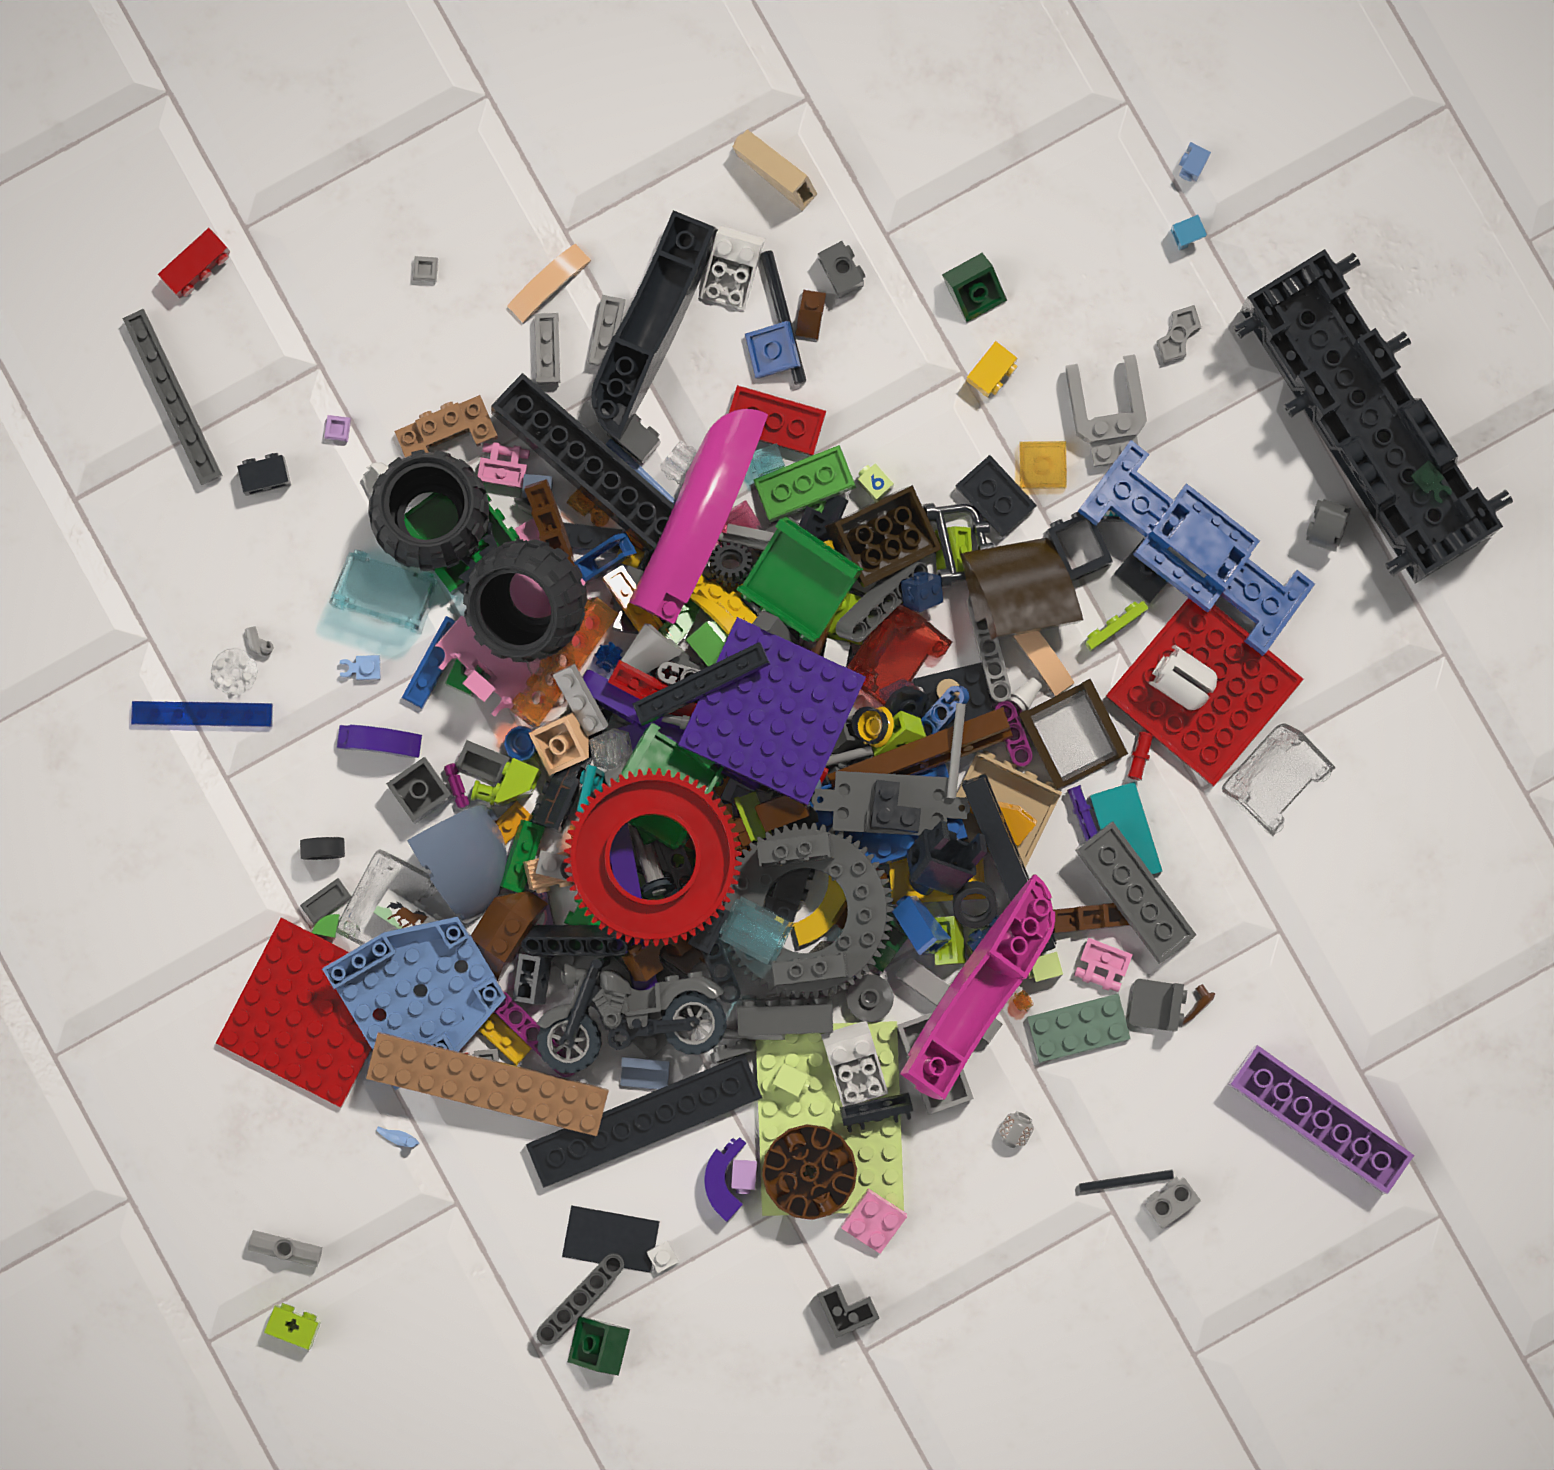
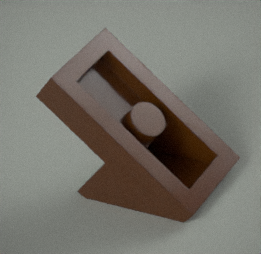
M803 289L795 336L819 339L826 293Z

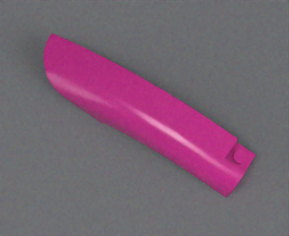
M753 409L736 410L723 415L709 428L685 475L686 478L669 520L629 603L670 624L675 623L684 603L688 602L727 521L753 458L768 414Z
M1033 874L974 950L908 1053L910 1058L900 1074L916 1085L915 1089L929 1097L945 1100L976 1046L1022 981L1028 977L1052 935L1055 924V911H1053L1051 902L1052 896L1048 887L1036 874Z

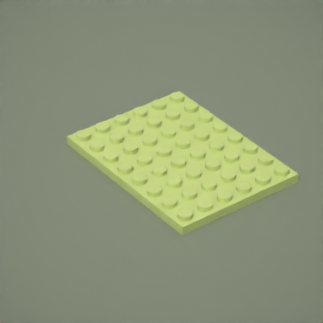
M897 1021L867 1022L888 1094L866 1101L899 1095ZM833 1023V1030L856 1023ZM824 1033L785 1034V1040H756L757 1084L762 1098L758 1100L762 1216L789 1215L779 1209L766 1192L762 1177L764 1157L777 1137L790 1128L806 1124L824 1126L839 1134L854 1154L857 1166L855 1188L846 1204L833 1214L850 1213L868 1188L904 1211L901 1114L898 1115L897 1123L894 1121L893 1116L878 1122L866 1121L864 1122V1130H861L860 1124L856 1123L851 1126L852 1132L849 1133L847 1126L843 1125L839 1108L843 1107L821 1036ZM783 1063L809 1075L807 1080L811 1083L805 1095L800 1093L797 1097L773 1085ZM809 1165L805 1166L804 1177L814 1178V1172L817 1171L816 1168H811Z

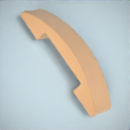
M576 244L572 245L539 272L513 298L507 307L524 323L569 278L575 276L591 262L590 258Z
M1039 631L1012 636L1041 674L1042 679L1054 696H1057L1074 684L1068 671Z

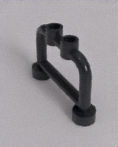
M934 503L923 504L922 507L929 522L936 521L946 569H939L937 575L941 576L942 588L951 587L952 582L966 580L964 571H956L944 515L967 513L971 516L973 522L972 531L974 536H976L978 544L977 550L994 547L992 542H986L985 535L990 533L988 521H982L978 510L969 504L935 507Z

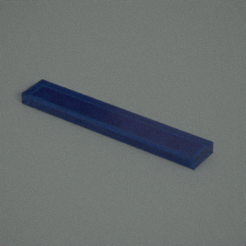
M132 701L131 724L273 727V703Z

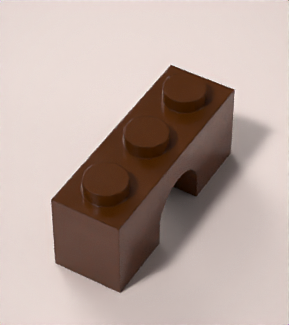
M687 932V940L685 941L679 935L676 944L669 938L668 945L666 946L662 939L659 940L658 946L654 945L653 940L649 941L648 946H645L644 941L638 945L630 946L628 952L622 956V959L634 981H647L664 969L659 960V953L663 946L669 956H682L693 946L689 945L688 942L692 935Z

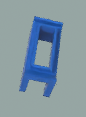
M622 533L609 538L574 561V564L578 565L583 576L582 579L588 582L597 579L637 552L627 533ZM619 544L622 553L599 569L595 559Z

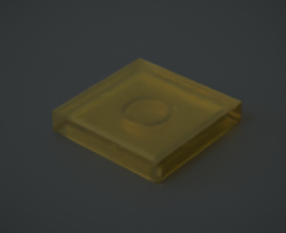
M1066 441L1019 442L1021 489L1067 488Z

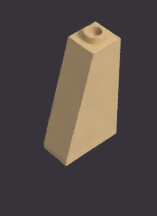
M748 129L736 138L732 147L737 156L803 211L817 195L809 177Z

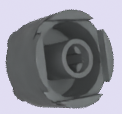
M1325 499L1323 501L1318 500L1314 510L1315 523L1310 521L1306 533V540L1309 541V544L1337 552V547L1341 543L1347 525L1346 518L1347 515H1350L1351 508Z

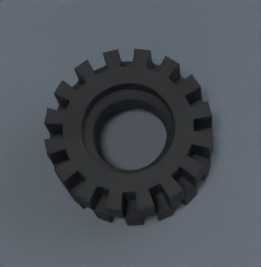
M730 541V545L722 542V547L718 544L710 556L709 571L713 579L716 578L718 584L723 581V586L726 587L728 583H731V587H735L736 582L739 585L743 584V579L746 580L751 572V552H748L746 546L742 549V544L739 542L737 546L734 545V541ZM727 559H734L740 565L735 569H728L722 566V562Z

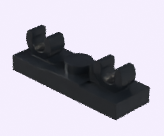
M909 1092L839 1107L843 1125L847 1126L849 1133L852 1132L851 1126L856 1123L860 1124L861 1130H864V1122L866 1121L878 1122L893 1116L894 1121L897 1123L898 1115L903 1113L910 1120V1112L913 1111Z

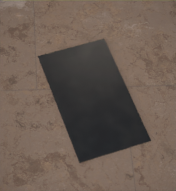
M571 1205L562 1257L600 1263L608 1254L617 1253L624 1260L623 1268L650 1273L652 1261L647 1251L656 1245L660 1221ZM610 1258L606 1263L610 1266L620 1267V1261L617 1258Z

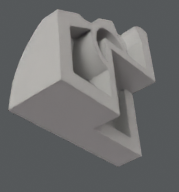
M645 624L621 661L646 674H650L662 663L668 662L677 656H682L685 651L672 639L665 638L651 624Z

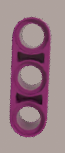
M1003 701L996 706L995 710L1001 707H1008L1011 710V717L1007 718L1010 728L1016 729L1020 735L1016 741L1008 739L1003 742L1010 761L1017 768H1024L1032 760V751L1016 708L1012 703ZM1017 751L1026 752L1028 756L1027 761L1024 763L1018 762L1015 759V753Z

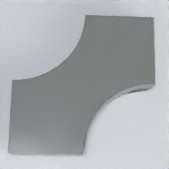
M1195 305L1172 312L1173 323L1170 331L1166 336L1157 340L1163 364L1186 357V341L1194 331L1201 328Z

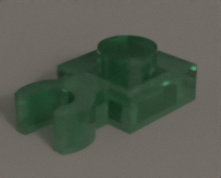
M1429 460L1410 476L1426 494L1432 490L1434 492V499L1438 503L1443 502L1439 497L1441 490L1446 491L1449 495L1452 494L1448 486L1439 483L1444 477Z

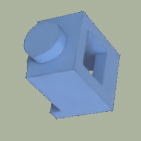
M1190 142L1186 150L1189 154L1185 152L1179 163L1182 166L1179 176L1184 180H1194L1197 182L1211 152Z

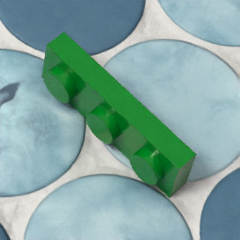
M521 819L505 865L500 887L517 893L524 891L527 877L523 862L535 859L545 827Z

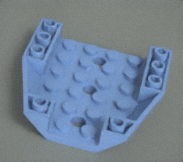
M458 916L383 932L322 968L333 988H336L372 1049H374L378 1032L459 1052L506 998L494 973ZM458 960H464L468 963V969L463 973L457 972L454 968ZM418 984H423L427 987L428 991L426 995L419 997L415 995L414 987ZM377 1008H382L386 1011L387 1016L382 1021H378L373 1017V1011ZM393 1086V1088H394L395 1090H397L398 1088H400V1087H397V1086Z

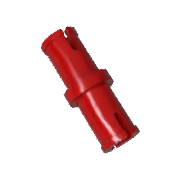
M1139 732L1135 751H1132L1131 754L1133 759L1129 774L1127 775L1128 778L1142 781L1146 761L1150 759L1148 754L1154 737L1152 734Z

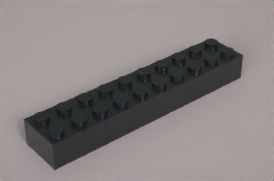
M522 373L491 405V414L653 554L672 513L674 504Z

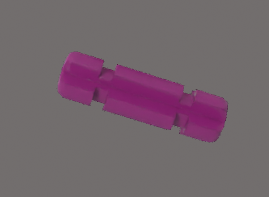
M451 763L444 766L446 776H449L448 782L453 796L456 797L457 807L462 809L469 806L470 803L468 797L465 796L466 791L461 777L457 774L459 771L456 764Z

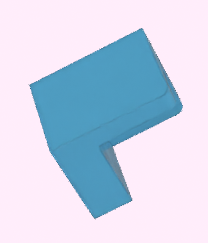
M1199 215L1173 224L1171 227V232L1179 251L1188 248L1190 243L1200 240L1207 235Z

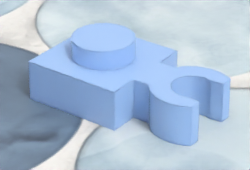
M380 655L356 656V663H352L348 659L340 660L341 665L347 664L349 666L347 672L340 673L341 677L348 678L356 673L357 680L381 679Z

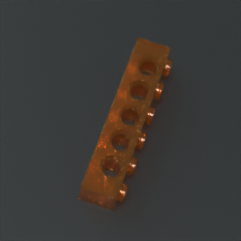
M598 597L587 598V604L584 607V620L580 630L574 635L580 640L579 647L575 648L572 641H570L558 653L542 659L539 663L540 669L536 674L533 673L525 683L527 687L523 693L519 692L513 699L512 704L514 705L510 711L529 726L539 727L562 694L553 674L573 664L579 670L618 616L616 611ZM588 617L593 621L591 629H588L585 624ZM561 654L564 655L567 660L566 665L564 667H562L559 664V657ZM548 673L553 677V683L550 686L545 681ZM534 692H537L540 696V701L537 705L532 701V694Z

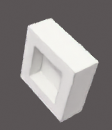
M668 1240L647 1251L657 1273L679 1262Z

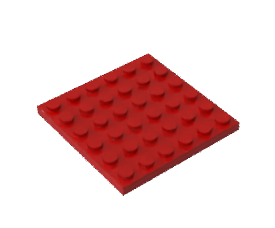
M1188 598L1105 697L1214 787L1304 679L1269 649L1262 656L1244 642L1249 633L1215 604L1206 612ZM1173 645L1178 646L1212 669L1217 675V685L1214 692L1206 693L1210 698L1199 709L1188 710L1149 684V682L1155 680L1156 676L1152 673L1163 656L1169 657L1174 652Z
M281 917L216 1044L342 1108L372 1050L336 988H333L322 968L349 952ZM377 1008L373 1011V1017L378 1021L384 1020L387 1016L386 1011L382 1008Z

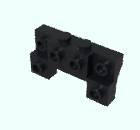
M784 826L778 827L781 833H783ZM798 869L782 876L776 882L772 896H767L764 909L765 920L792 929L800 902L805 903L809 890L805 889L807 881L813 880L816 869Z

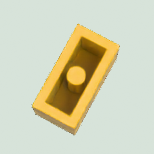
M995 341L969 373L966 381L987 398L991 393L996 395L1003 386L1001 383L1006 375L1010 377L1018 366L1015 365L1017 357Z

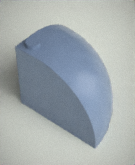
M478 805L464 810L407 840L422 867L432 872L429 874L430 880L455 914L461 913L459 917L467 925L483 915L493 899L498 897L502 889L500 884L507 862L505 842L495 822L498 820V817L493 808L490 807L488 809L486 805Z

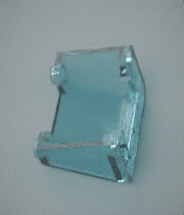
M354 549L353 553L349 552L331 594L329 604L343 611L347 608L348 611L353 613H360L395 624L401 628L404 626L410 632L421 635L438 585V580L434 579V574L427 571H421L419 574L367 557L368 553Z

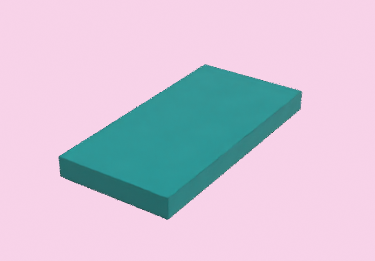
M1128 783L1090 795L1100 830L1110 822H1114L1151 874L1163 872L1136 783Z

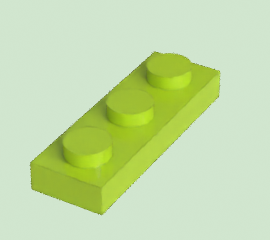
M1134 601L1124 609L1127 613L1120 618L1115 615L1106 622L1107 627L1100 631L1097 628L1087 636L1089 640L1085 643L1089 651L1094 650L1148 610L1145 602L1142 601L1138 604Z

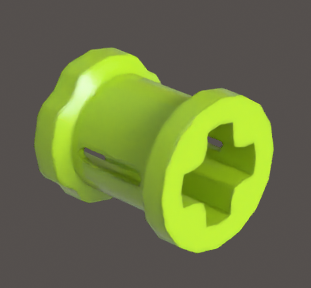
M476 780L471 800L475 801L478 799L489 802L490 805L494 806L495 797L492 795L496 785L492 787L481 784L480 781Z

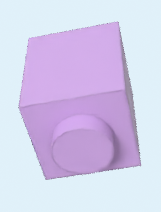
M733 1160L731 1188H735L736 1193L750 1194V1190H755L757 1161Z

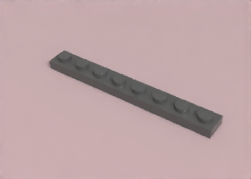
M141 309L122 318L200 484L204 485L223 476L145 310Z

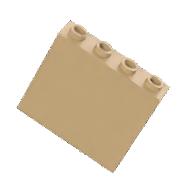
M983 750L982 753L977 751L964 780H969L986 773L997 801L1018 805L1037 820L1036 826L1022 843L1017 846L1026 868L1062 792L1056 789L1052 782L1046 781L1044 784L1038 781V776L1029 771H1025V773L1017 771V766L1011 762L1004 760L1001 763L995 760L996 756L986 750ZM962 784L956 797H966ZM959 805L961 812L965 810L964 805ZM969 812L967 819H962L968 839L964 841L968 843L978 833L982 834L974 814Z

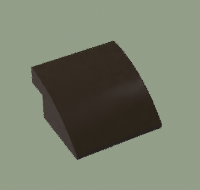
M1047 537L960 554L976 622L987 620L991 640L1076 624L1084 620L1068 571L1057 550Z

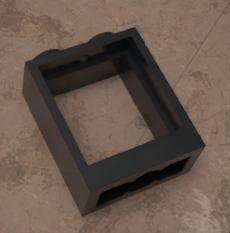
M1079 512L1073 513L1070 520L1063 522L1062 519H1059L1049 524L1051 528L1047 529L1046 532L1050 542L1061 557L1072 582L1113 563L1098 526L1094 525ZM1087 520L1102 556L1072 569L1056 533Z

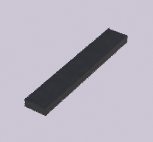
M758 642L632 704L641 725L645 726L771 664L761 642Z

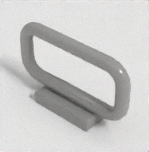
M728 524L726 533L721 532L717 541L729 544L730 541H734V545H737L739 542L744 547L764 550L774 533ZM707 562L702 573L712 578Z

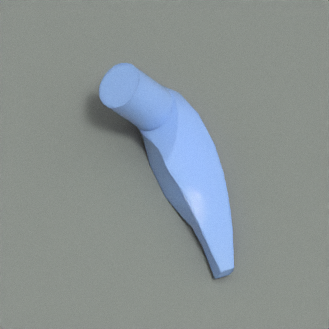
M377 1127V1132L397 1145L414 1147L420 1144L416 1138L406 1132Z

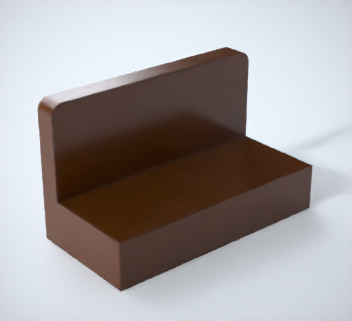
M782 795L756 805L755 810L765 832L808 817L812 808L809 803L806 806Z

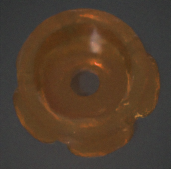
M1025 990L1014 993L1016 998L1013 999V1003L1017 1009L1028 1012L1029 1008L1034 1005L1031 997Z

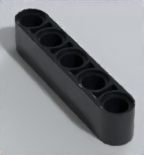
M535 925L523 939L522 948L530 955L620 956L628 951L634 942V938H631L626 943L625 935H622L618 940L616 939V931L608 935L609 927L606 926L600 930V925Z

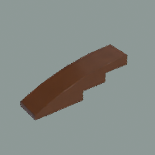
M545 479L525 486L524 490L532 507V516L540 533V541L549 543V547L553 549H562L569 555L567 559L575 566L567 533L548 480Z
M1114 903L1053 909L1055 911V924L1052 933L1130 926Z

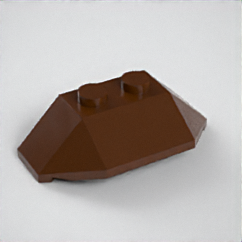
M530 891L495 897L471 934L498 983L522 947L523 939L531 928L536 925L549 904Z

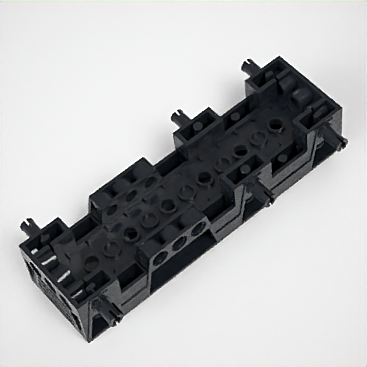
M1324 249L1247 296L1240 309L1245 320L1234 325L1233 328L1235 332L1239 333L1237 335L1240 339L1252 331L1255 333L1296 397L1289 403L1284 404L1285 410H1290L1288 415L1292 418L1299 412L1305 411L1396 553L1397 557L1385 563L1387 570L1397 565L1389 573L1394 577L1397 573L1406 569L1416 584L1498 532L1503 525L1498 519L1496 512L1513 503V499L1510 496L1502 501L1501 499L1509 495L1507 490H1503V492L1487 500L1478 487L1475 489L1471 488L1457 466V453L1421 398H1413L1397 373L1401 366L1395 359L1394 354L1411 344L1409 337L1405 339L1407 334L1402 331L1399 335L1386 342L1376 328L1370 331L1347 295L1350 287L1343 276L1361 265L1359 259L1355 260L1357 256L1351 253L1335 263ZM1303 313H1311L1314 317V322L1312 324L1303 323L1301 315ZM1329 352L1337 353L1339 356L1338 363H1329L1326 355ZM1353 392H1362L1364 401L1362 403L1354 402L1352 400ZM1381 430L1387 431L1390 436L1389 441L1385 443L1380 442L1377 438V433ZM1411 470L1415 475L1414 481L1406 482L1402 477L1403 471ZM1431 509L1437 510L1440 513L1439 521H1431L1428 518V511Z

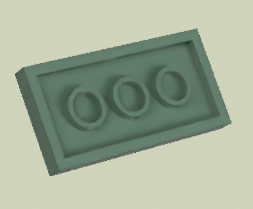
M1119 993L1027 1017L1039 1063L1131 1039Z

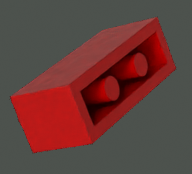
M207 228L162 269L158 276L179 299L182 296L186 297L195 289L194 285L198 281L206 280L211 275V270L217 264L220 266L229 258L230 250L210 228Z

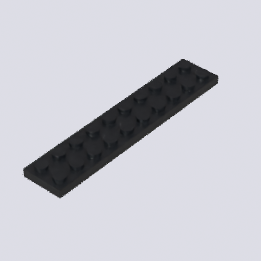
M743 1054L603 1112L597 1136L563 1128L527 1143L526 1147L541 1184L545 1188L762 1098V1095L746 1056Z

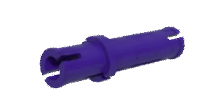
M1081 785L1068 789L1067 792L1074 808L1072 810L1073 815L1076 814L1085 841H1087L1097 833V829L1089 811L1091 806L1090 804L1087 805Z

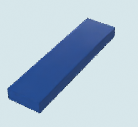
M448 616L444 618L401 697L421 709L424 708L444 671L439 666L445 659V652L442 648L435 645L456 622L454 619Z

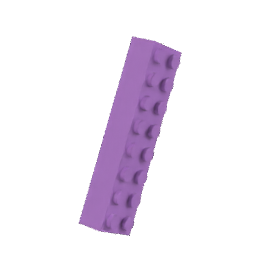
M1258 1045L1253 1047L1228 1083L1232 1088L1383 1194L1390 1192L1414 1157V1154Z

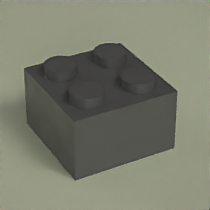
M423 757L386 783L415 824L453 798V795L426 757Z

